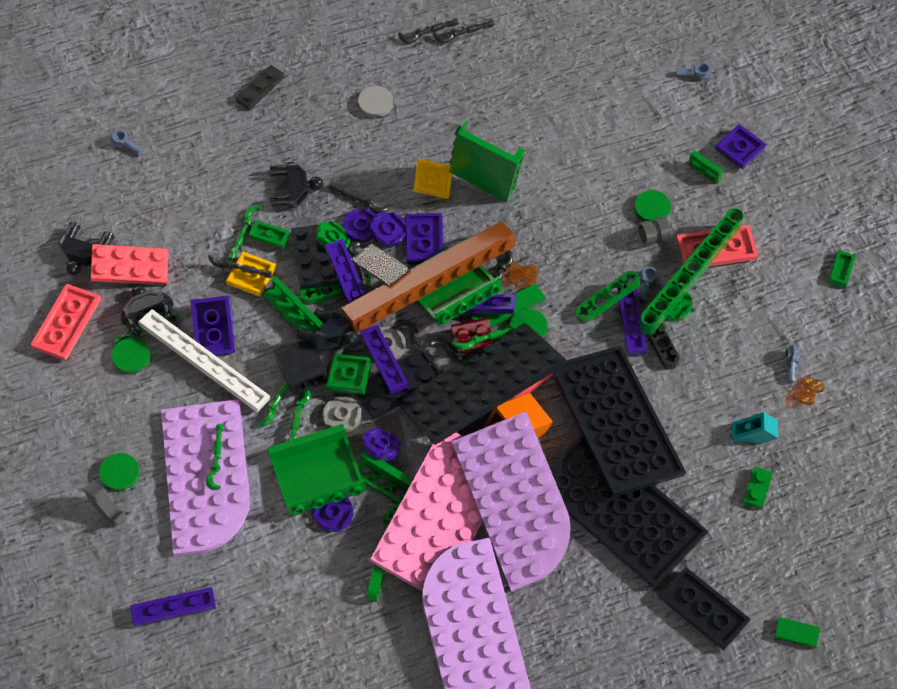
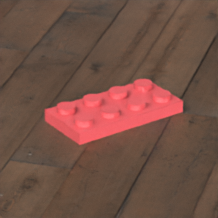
M749 225L741 226L740 230L710 266L757 260L758 253ZM712 230L677 235L676 240L683 264Z
M92 245L91 281L167 286L168 249Z
M66 284L31 343L32 349L66 361L100 303V295Z

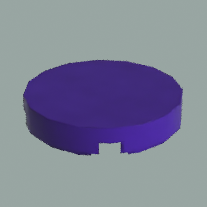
M354 209L347 213L343 220V229L346 231L348 239L354 242L372 240L370 225L376 214L368 209Z
M387 211L376 214L370 225V232L374 240L387 247L400 244L406 236V223L402 217L393 212L386 213Z
M371 429L364 434L362 448L369 456L387 461L393 460L398 456L401 450V442L392 432L387 431L386 433L382 432V429Z
M348 498L313 509L314 520L322 530L331 533L346 529L351 524L354 516L353 506Z

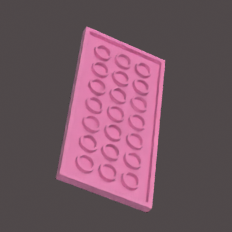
M454 433L436 445H431L369 560L420 591L423 589L427 573L438 557L455 545L473 541L483 522L452 444V441L463 437L458 433Z

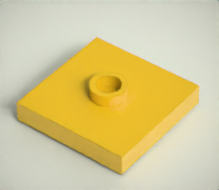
M418 158L413 191L448 199L452 173H450L451 166Z
M243 251L236 262L237 264L256 267L259 270L272 271V275L277 268L275 263ZM233 268L226 280V284L260 297L270 278L256 273L242 272V270Z

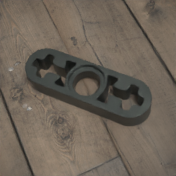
M661 323L657 328L658 336H656V332L646 335L662 366L668 370H673L678 366L680 357ZM665 341L668 346L661 348L657 345V342ZM668 356L670 359H674L672 363L670 360L667 361Z

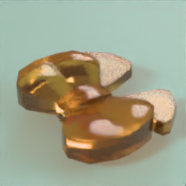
M516 262L512 263L509 267L508 280L511 284L517 285L520 277L525 278L526 286L529 287L536 283L538 269L535 265L526 267Z
M804 377L800 380V384L806 388L805 391L793 389L792 396L804 405H812L815 402L816 393L824 391V383L816 378Z

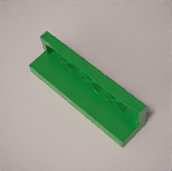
M277 276L272 278L273 287L263 294V298L296 332H298L300 327L314 332L319 331L324 324Z
M364 451L360 455L361 462L358 465V469L361 471L366 466L372 471L371 476L364 477L361 475L365 484L399 505L404 496L396 497L393 495L392 489L401 488L406 493L413 479L383 460L369 456ZM384 477L388 480L389 485L378 486L376 479Z

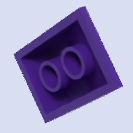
M231 296L190 300L195 341L214 355L235 353Z

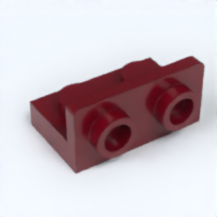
M489 318L451 325L453 340L458 343H467L474 335L477 337L483 334L487 335L491 332ZM487 339L479 342L478 345H474L471 349H482L486 345L493 344L494 340ZM455 348L457 352L467 353L471 351V349L459 350Z

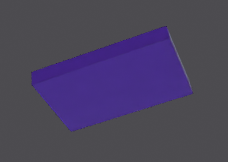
M442 213L406 214V264H421L443 252Z

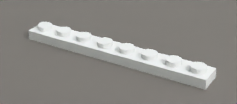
M154 310L148 312L139 321V326L254 411L258 412L270 400V396Z

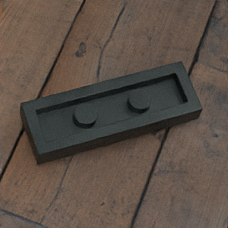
M270 65L236 97V102L250 111L285 78L284 73Z

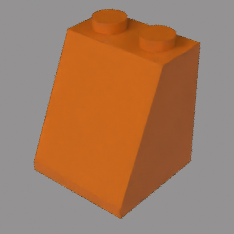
M528 393L509 400L493 409L482 429L527 412L538 439L546 434L553 421L534 397Z

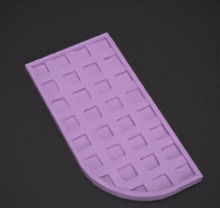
M239 399L161 410L174 557L206 553L219 548L239 531L246 520L250 508V492ZM222 424L224 425L221 437L222 449L220 456L222 458L218 459V465L221 466V470L217 472L213 479L216 485L221 486V489L210 490L206 486L205 479L211 471V465H213V449L217 432L216 425Z
M523 412L452 441L511 592L547 577L562 560L570 538L568 511L528 414Z
M490 538L461 543L451 547L441 554L431 566L424 581L421 598L443 689H531Z

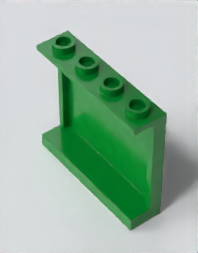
M466 120L463 126L459 125L455 132L456 138L453 142L454 148L449 165H451L450 173L507 202L516 188L526 150L519 147L513 156L466 132L469 122Z
M481 265L416 302L439 327L501 292V280L499 276L493 278Z
M343 424L267 448L289 516L300 515L304 511L318 509L323 505L340 502L344 498L358 496L366 492L364 479L361 477Z

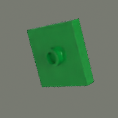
M334 354L326 383V390L364 394L373 362L372 358Z

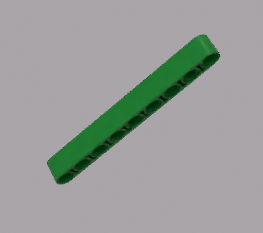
M733 208L725 214L645 309L639 324L642 333L652 334L656 331L740 230L744 214L740 209Z

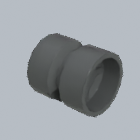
M665 216L653 219V223L651 221H644L638 224L639 235L645 246L654 244L657 240L662 242L671 239V228Z

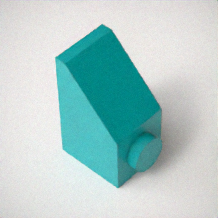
M765 412L732 422V441L765 443L778 438V420Z

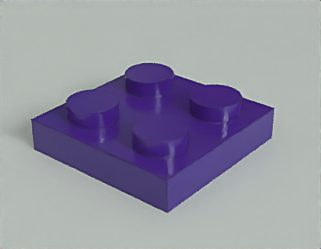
M738 124L716 144L715 149L743 170L766 149L767 144Z

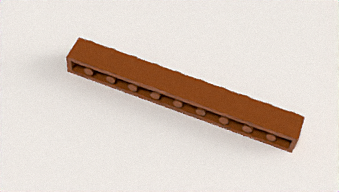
M502 221L343 306L342 312L345 321L356 333L366 329L516 246L514 233Z

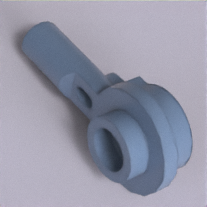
M701 62L689 69H676V76L695 75L699 79H707L711 76L712 69L709 64Z
M116 130L111 135V143L114 146H125L139 156L143 153V149L130 142L128 135L123 130Z
M646 267L640 272L639 278L643 283L638 298L640 302L646 301L650 285L658 280V273L653 267Z
M790 345L784 353V358L789 364L787 371L788 383L795 382V369H797L801 354L800 348H797L795 345Z

